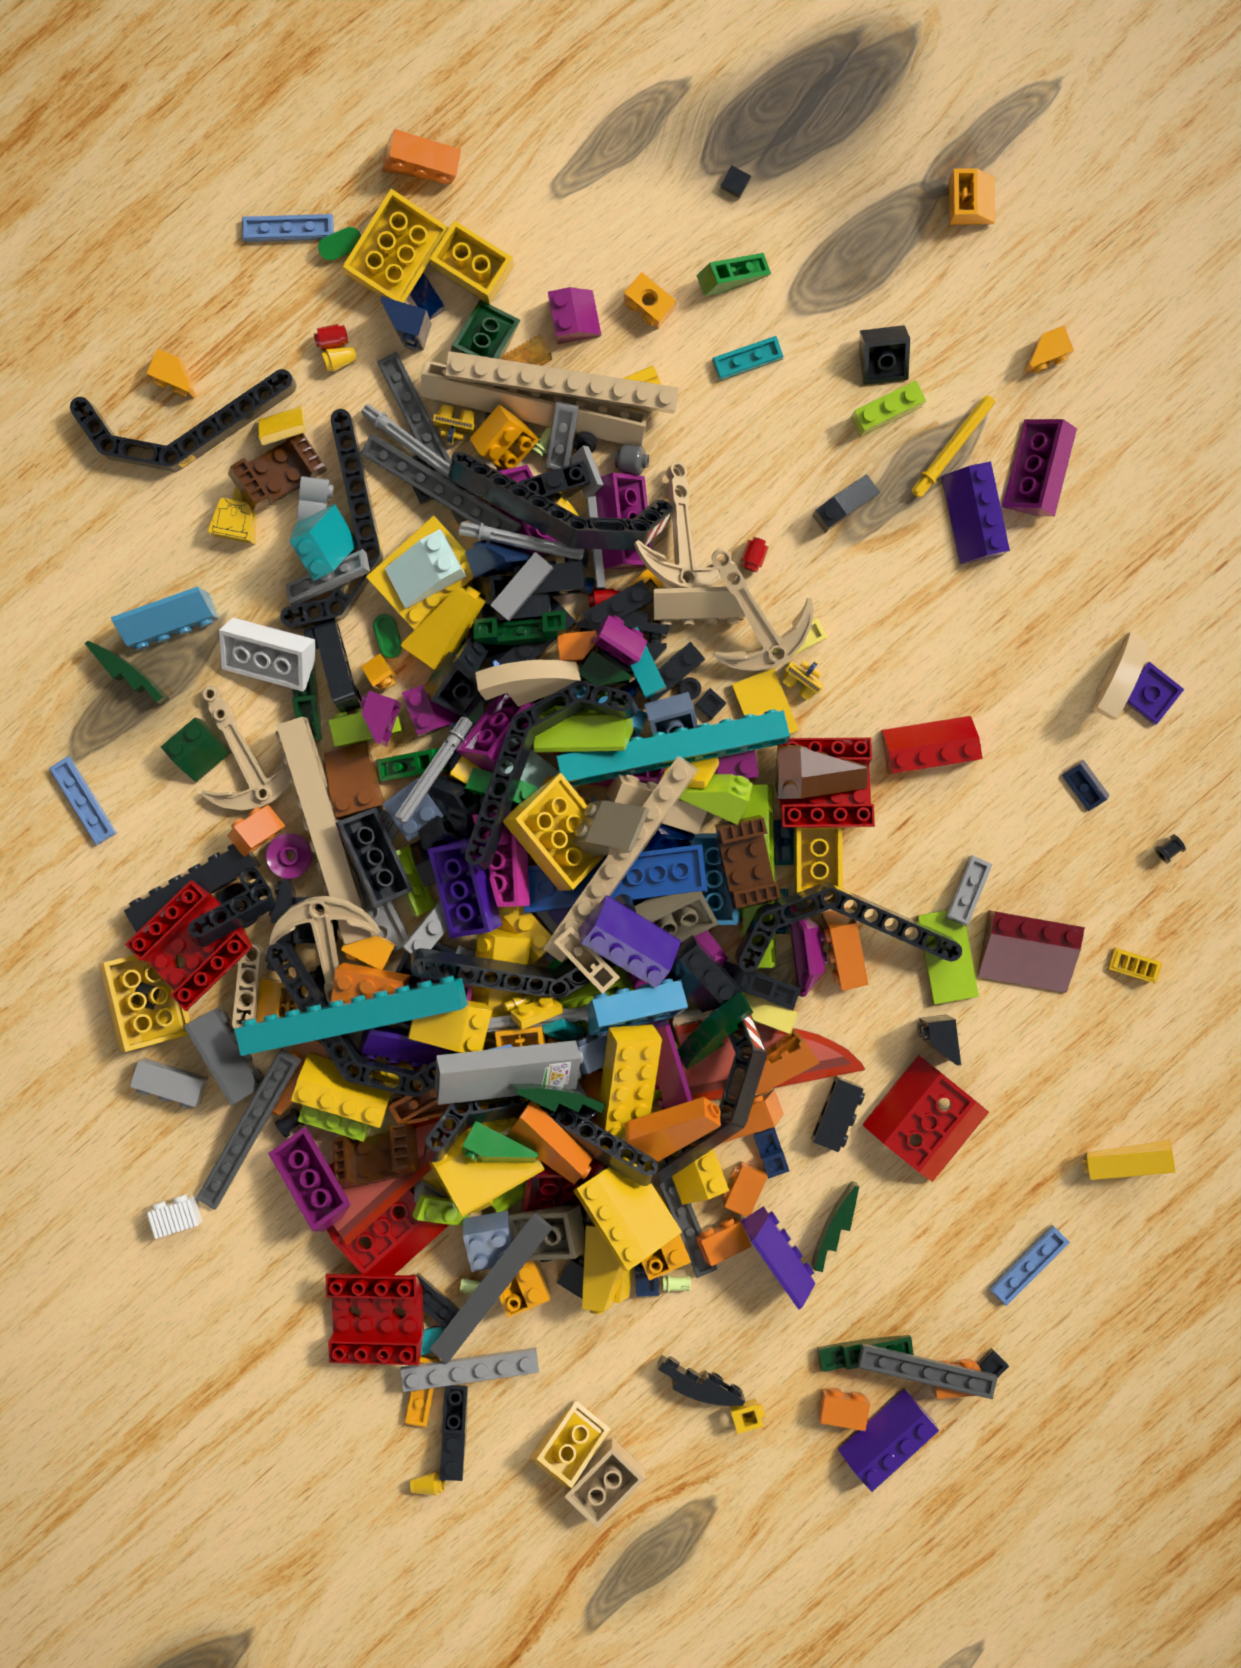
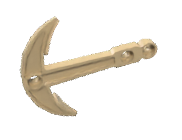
M674 462L667 468L666 476L669 480V504L672 506L675 564L665 562L666 557L650 549L639 540L634 545L644 565L661 582L673 588L709 587L719 580L721 576L718 572L719 569L713 563L706 568H698L695 565L688 509L690 504L688 482L685 479L687 470L682 463Z
M724 548L716 549L711 556L713 565L719 569V575L730 593L735 595L762 647L747 654L745 650L715 652L713 657L729 667L749 671L773 668L784 663L804 644L813 620L812 598L806 599L802 610L791 623L793 627L782 636H778L748 590L747 583L737 565L731 561L729 552ZM724 554L725 557L723 560H717V555ZM730 573L736 574L734 579H728ZM775 648H780L777 654L772 653Z
M215 686L205 687L202 692V698L205 702L209 703L208 709L218 728L223 731L249 785V789L237 794L235 792L215 793L202 790L201 794L215 805L240 811L253 810L257 807L263 808L272 804L291 786L289 766H286L284 761H282L278 766L280 770L270 778H267L240 732L237 720L227 701L222 699L221 690ZM209 691L214 692V696L212 698H208L207 696ZM221 710L225 712L223 718L218 717V712ZM262 790H266L267 792L265 798L260 797V792Z
M317 896L305 899L291 906L275 924L269 944H275L282 936L293 931L297 925L310 922L325 979L326 999L329 1003L332 998L335 969L339 966L332 920H347L348 925L363 928L376 935L380 933V929L369 914L351 902L330 896ZM316 904H321L324 909H318Z

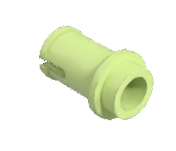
M549 427L545 428V431L539 438L540 440L531 449L534 454L541 458L543 455H547L551 428Z
M667 1274V1277H662L663 1291H667V1293H670V1291H690V1276L670 1277V1274Z
M469 1277L461 1279L459 1292L465 1296L466 1293L472 1294L482 1281L469 1280Z

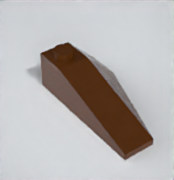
M777 745L775 788L778 799H801L867 788V765L844 758L838 759L828 756L827 753L815 752L801 745Z

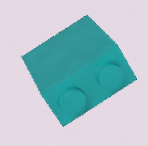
M335 504L296 523L289 540L313 581L334 571L358 545L356 538Z

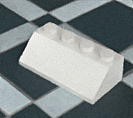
M232 618L219 629L221 668L223 670L299 691L306 689L315 662V639L237 618Z

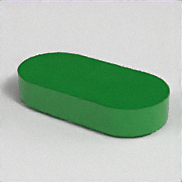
M351 226L342 228L323 237L319 241V253L326 260H335L352 252L361 234L356 228Z
M388 614L378 615L373 622V628L379 650L384 657L395 659L401 655L403 650L396 621Z

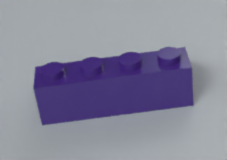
M991 461L970 465L942 475L941 479L959 564L1003 556L1009 552L1010 548Z
M470 838L427 849L450 938L487 933L502 925L489 879L488 868L486 870H477L465 859V852Z
M608 895L604 896L578 929L581 944L655 988L670 972L681 943L680 939Z
M389 1026L363 1030L359 1050L361 1053H364V1057L377 1059V1056L386 1057V1061L399 1063L400 1060L409 1061L408 1064L415 1067H422V1064L429 1065L436 1060L437 1055H445L451 1051L409 1039L408 1030Z
M763 1206L741 1222L751 1243L795 1306L800 1310L803 1308L816 1284L812 1278V1275L815 1273L808 1262L803 1264L800 1258L803 1255L798 1247L790 1245L789 1241L791 1238L784 1228L779 1229L777 1224L780 1222L773 1211L768 1213Z
M903 1388L867 1421L866 1431L857 1430L837 1449L856 1476L873 1492L938 1433L939 1429L935 1421Z

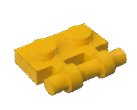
M531 994L519 997L517 995L512 997L510 1001L503 1003L505 1011L511 1012V1019L521 1029L563 1013L562 1005L555 998Z

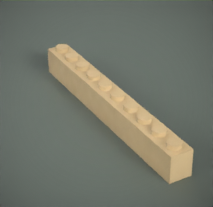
M448 351L445 373L447 379L674 414L676 411L679 387Z
M428 360L421 373L420 396L490 413L498 405H501L521 421L552 427L556 401L579 406L575 433L590 432L596 438L625 445L642 446L649 412L613 404L447 379L445 376L446 365Z
M300 717L277 724L278 731H275L278 743L283 745V761L290 768L291 775H289V780L292 787H296L298 793L296 802L299 809H303L305 816L303 818V825L305 830L310 832L312 838L310 840V847L312 852L317 854L319 860L316 863L318 872L324 876V892L326 896L347 900L369 914L352 859L335 824L339 821V818L335 817L328 782L308 718ZM337 920L339 924L337 933L341 941L344 940L345 945L375 935L363 928L348 925L347 920Z
M680 756L675 759L642 806L649 809V812L633 851L607 856L543 949L560 962L568 958L554 941L570 926L579 934V927L604 896L608 895L611 897L699 769Z

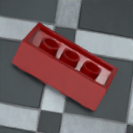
M971 716L881 730L888 774L983 759L980 737Z

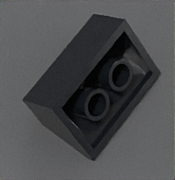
M694 935L679 946L672 968L667 976L673 979V982L681 980L684 994L702 1013L718 1009L737 993L741 992L737 982Z

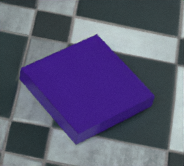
M1146 662L1126 704L1153 725H1157L1185 689L1151 662Z

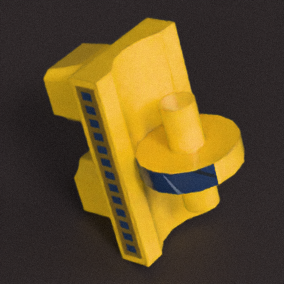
M442 404L438 415L434 414L433 422H435V427L444 428L441 430V436L448 437V444L453 445L455 439L463 441L464 434L462 433L473 435L476 432L474 424L475 414L473 411L462 409L460 420L452 418L454 408Z
M803 660L800 664L801 667L791 661L785 669L786 673L782 679V682L792 688L797 680L805 684L799 694L806 700L812 698L816 693L819 694L824 686L823 683L816 679L822 674L815 669L818 664L816 660L811 665Z

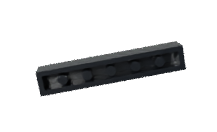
M231 844L227 847L229 851L222 855L220 852L213 854L207 858L208 863L202 866L199 863L189 868L187 875L183 877L177 875L168 880L169 885L161 888V886L150 890L148 892L150 896L142 900L139 897L128 903L130 907L125 909L124 912L137 933L188 882L192 880L208 893L213 894L239 879L240 873L244 868L260 867L261 865L255 854L251 852L244 857L236 846Z

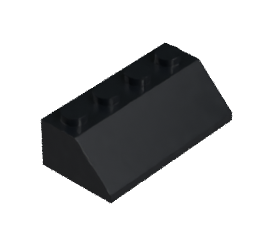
M550 596L551 612L564 611L565 609ZM565 610L566 633H568L576 626V621ZM557 637L523 645H492L485 658L490 664L496 660L500 665L538 660L557 643Z
M376 807L335 823L373 908L392 902L414 891Z

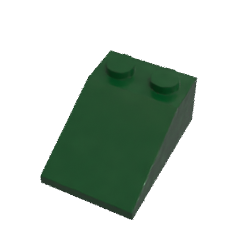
M479 300L453 342L451 352L502 359L520 323V319Z

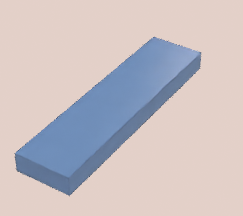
M333 214L242 217V237L244 242L321 240L323 237L334 233Z
M67 756L49 767V770L95 845H99L116 835V830L72 758Z
M1051 1225L989 1287L990 1291L1007 1306L1070 1242Z

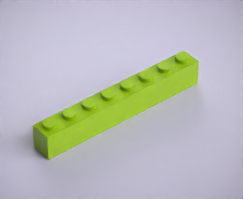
M752 785L750 800L741 819L756 815L764 818L768 833L764 835L775 881L773 785ZM768 903L740 909V915L743 917V926L740 929L741 939H743L757 909ZM766 914L762 918V922H769L772 919V914ZM776 931L758 968H772L776 966ZM762 935L754 936L752 942L758 943L761 941ZM749 956L748 959L744 958L743 961L751 960V957Z

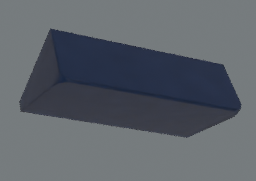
M1081 760L1062 774V777L1088 811L1108 800L1109 793L1084 760Z

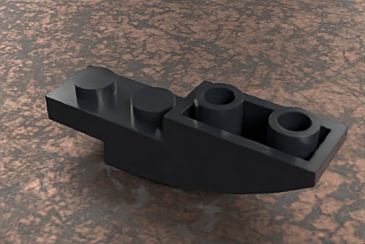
M532 594L510 621L542 618V613L551 612L550 594ZM496 598L485 599L484 601L486 602L476 619L496 617L498 623L509 622L491 606Z
M634 611L621 618L625 622L623 625L631 630L638 627L641 633L649 634L651 639L662 640V637L667 638L669 626L647 622L649 613ZM586 619L577 622V630H581V632L592 631Z
M282 878V882L279 881L276 886L275 894L278 896L274 907L269 911L271 923L276 924L279 918L292 906L293 897H297L292 879ZM291 932L282 936L276 942H288L295 950L296 943H291ZM282 949L277 953L279 957L283 953ZM266 954L265 962L268 963L266 969L275 971Z
M727 961L722 965L737 982L742 992L794 1010L800 988L755 971L744 972L739 965Z
M662 1355L657 1362L658 1370L673 1378V1390L684 1396L719 1406H741L745 1403L743 1390L735 1384L729 1385L725 1383L724 1379L715 1372L709 1373L705 1370L700 1378V1375L695 1370L683 1368L680 1366V1362L671 1356L667 1358Z
M445 1386L440 1480L463 1481L467 1434L468 1386Z

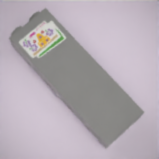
M576 1041L437 1055L434 1087L438 1105L519 1096L508 1089L510 1084L533 1083L557 1086L569 1090L576 1089L577 1080L581 1078L582 1050H578Z

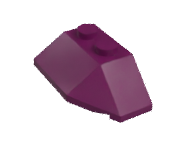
M792 905L787 907L788 914L799 911ZM808 917L789 924L797 987L801 989L800 997H806L825 972L824 966L828 965L827 953L822 951V943H825L824 930H820L819 925Z

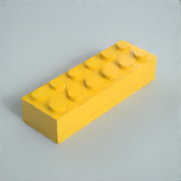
M653 1025L608 1028L599 1101L606 1105L602 1113H597L596 1125L625 1142L626 1122L651 1114L662 1039ZM601 1146L603 1149H609L607 1146Z

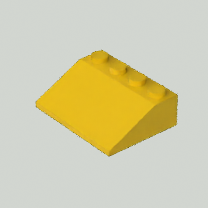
M390 189L344 263L343 273L380 296L405 303L449 227L393 189Z
M433 515L366 577L415 630L457 587L462 588L473 578L465 554L466 550ZM441 529L466 577L405 609L385 568L419 540Z
M558 773L520 803L503 820V823L559 891L573 890L605 855L593 856L573 844L576 837V829L584 819V811L587 805L562 773Z
M135 955L99 963L120 1052H127L189 1035L184 1028L185 1025L190 1023L188 1012L184 1011L170 994L173 992V989L148 961H139ZM140 982L155 986L148 993V1000L155 1004L153 1010L145 1007L147 1002L145 995L135 992ZM160 989L157 1000L155 1001L153 998V993L155 990ZM134 995L140 998V1005L132 1003Z
M513 1117L480 1124L506 1136L516 1120ZM470 1128L460 1134L441 1161H429L434 1174L463 1217L544 1171L540 1160L536 1159L535 1163L482 1162L477 1159L474 1162L464 1156L465 1153L462 1152V1146L472 1129Z
M625 1157L622 1158L624 1161H629ZM608 1167L573 1190L623 1271H629L682 1232L652 1183L648 1186L638 1185Z

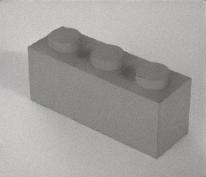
M143 1058L137 1062L130 1087L135 1088L139 1094L149 1095L151 1093L157 1095L159 1100L165 1102L173 1100L180 1102L179 1105L181 1107L192 1109L201 1104L209 1078Z

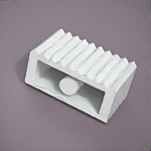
M183 1194L173 1198L174 1202L166 1204L165 1201H161L151 1205L152 1209L146 1215L154 1239L198 1226L202 1222L195 1196L187 1197V1194Z

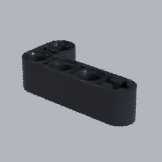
M334 619L313 626L333 703L340 713L360 708L362 699L354 684L337 620Z
M247 867L241 871L239 878L245 892L190 922L188 932L196 946L206 947L267 913L274 907L275 900L271 889L257 868ZM256 879L254 882L248 883V881ZM267 896L264 900H258L260 897ZM246 908L244 911L238 912L239 909ZM221 919H226L223 923H217Z

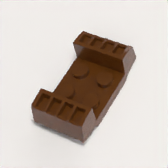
M302 433L286 438V441L249 462L244 457L230 466L228 475L252 511L255 512L299 489L301 476L316 478L327 471V469Z
M756 815L740 819L738 825L730 821L716 824L718 848L733 911L778 901L781 898L778 882L774 881L764 838V835L768 834L764 818Z
M407 1123L390 1125V1132L366 1137L364 1142L353 1140L347 1136L333 1139L334 1176L341 1188L365 1186L418 1172L416 1126Z

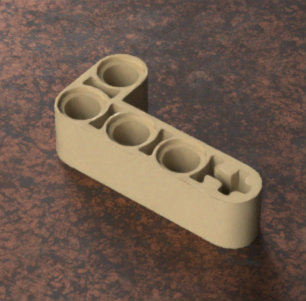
M251 943L253 949L257 952L255 960H251L247 952L236 963L238 964L232 1019L234 1029L242 1025L241 1019L243 1018L245 1020L257 1019L260 979L263 976L265 950L257 943ZM247 971H251L254 974L255 978L252 983L248 982L245 978ZM245 993L252 997L250 1005L245 1004L243 1001Z

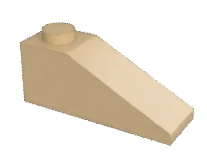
M572 926L554 941L561 951L602 994L620 978L595 951L581 944L579 934Z

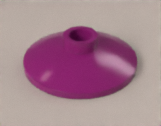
M286 833L277 836L271 841L267 849L266 859L272 872L279 877L291 879L301 876L308 870L312 861V851L310 845L303 837L293 833ZM290 851L295 855L293 860H289L287 857Z

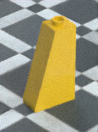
M469 586L467 589L457 587L402 642L401 646L436 670L449 651L456 654L486 601L478 597L480 593Z
M1171 1140L1087 1152V1159L1083 1160L1084 1172L1089 1173L1090 1180L1176 1173Z
M588 1224L585 1235L582 1309L590 1310L592 1314H603L612 1307L624 1271L596 1226Z

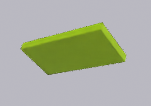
M948 910L917 915L919 923L952 937L962 947L961 957L953 962L924 951L934 1005L979 997L967 927L945 918ZM933 936L927 937L925 944H929L933 940ZM942 944V947H943L945 950H947V949L951 950V948H948V947H946V946H944V945Z

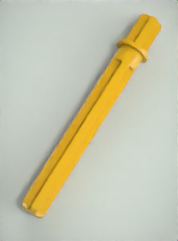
M985 395L928 469L921 473V478L911 490L916 497L922 498L931 485L937 483L936 479L994 406L995 400L991 396Z

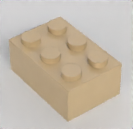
M611 1438L589 1461L572 1488L565 1487L564 1497L590 1523L598 1528L645 1480V1469L614 1438Z

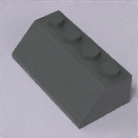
M218 1007L188 1023L184 1028L230 1105H233L256 1091L264 1076L252 1064L253 1058L251 1054L240 1055L235 1030H232L228 1023L230 1020L226 1012Z

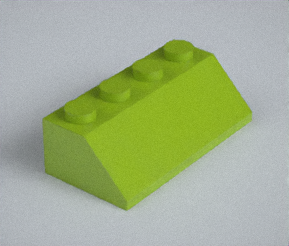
M554 706L542 713L540 719L553 714L564 706ZM584 709L535 736L534 752L625 751L634 730L632 718L624 719Z

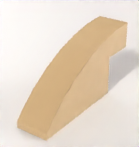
M1131 632L1128 634L1096 690L1100 696L1093 706V710L1111 720L1118 719L1142 671L1150 643Z
M561 660L519 661L490 667L475 673L478 691L485 700L508 693L518 707L549 696L575 681H581L578 664Z

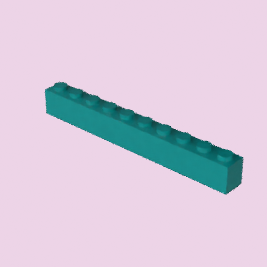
M773 709L764 712L763 715L755 716V714H748L738 720L728 718L713 725L703 723L689 730L687 728H679L674 733L665 734L664 732H658L644 739L642 737H634L629 740L625 751L563 752L560 756H557L559 772L562 773L572 787L615 779L618 775L625 777L626 775L668 768L679 756L689 763L787 744L790 739V733L784 710L777 711Z
M452 975L440 978L439 983L432 984L431 980L417 983L418 987L409 989V985L395 988V992L388 994L387 990H381L372 993L373 997L365 998L364 995L351 997V1002L343 1003V1000L340 999L329 1002V1006L321 1008V1004L306 1007L307 1011L299 1012V1009L286 1011L285 1016L278 1017L277 1013L264 1016V1020L256 1022V1018L241 1021L242 1025L234 1029L240 1055L253 1054L461 1010L468 1006L462 978L454 979Z

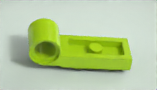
M420 1194L412 1216L416 1220L463 1226V1218H468L470 1213L462 1217L451 1199Z

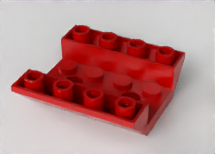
M871 737L790 738L787 744H782L801 745L820 753L821 751L827 753L828 756L838 759L844 758L868 766L866 789L853 790L850 793L840 792L801 799H779L782 828L875 827L874 804H871L870 787Z
M192 880L125 944L139 961H148L173 989L170 995L184 1011H188L253 948L246 931L242 927L206 947H199L193 943L188 932L190 922L218 907L221 903ZM221 919L217 923H223L226 919ZM179 955L185 959V964L182 968H178L175 964V960Z
M918 1054L862 1123V1126L916 1171L933 1182L988 1115L989 1111ZM942 1098H947L950 1102L946 1110L938 1108V1102ZM912 1134H919L921 1136V1141L918 1145H910L909 1138Z
M409 1189L348 1245H346L334 1225L329 1227L327 1232L332 1242L361 1274L395 1275L443 1232L449 1224L416 1220L412 1215L417 1203L414 1202V1191ZM394 1207H404L406 1211L405 1216L397 1217L393 1212ZM366 1236L370 1238L372 1245L368 1248L362 1247L359 1242L361 1237Z
M325 1275L326 1297L332 1298L333 1334L328 1341L329 1363L419 1366L424 1336L423 1288L416 1275ZM357 1306L361 1310V1314L354 1315L350 1307ZM401 1307L405 1310L406 1315L398 1316L394 1309Z

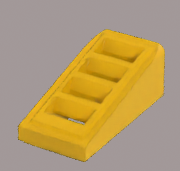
M1114 947L1108 969L1156 983L1162 962ZM1122 954L1125 955L1121 968H1119L1118 964ZM1132 957L1134 959L1132 962L1131 969L1129 971L1127 970V968L1129 965L1130 958ZM1141 960L1143 961L1140 973L1138 974L1136 972ZM1151 963L1148 976H1146L1149 964Z

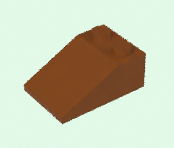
M368 741L324 753L329 793L336 818L343 819L375 807L376 809L384 807V799Z

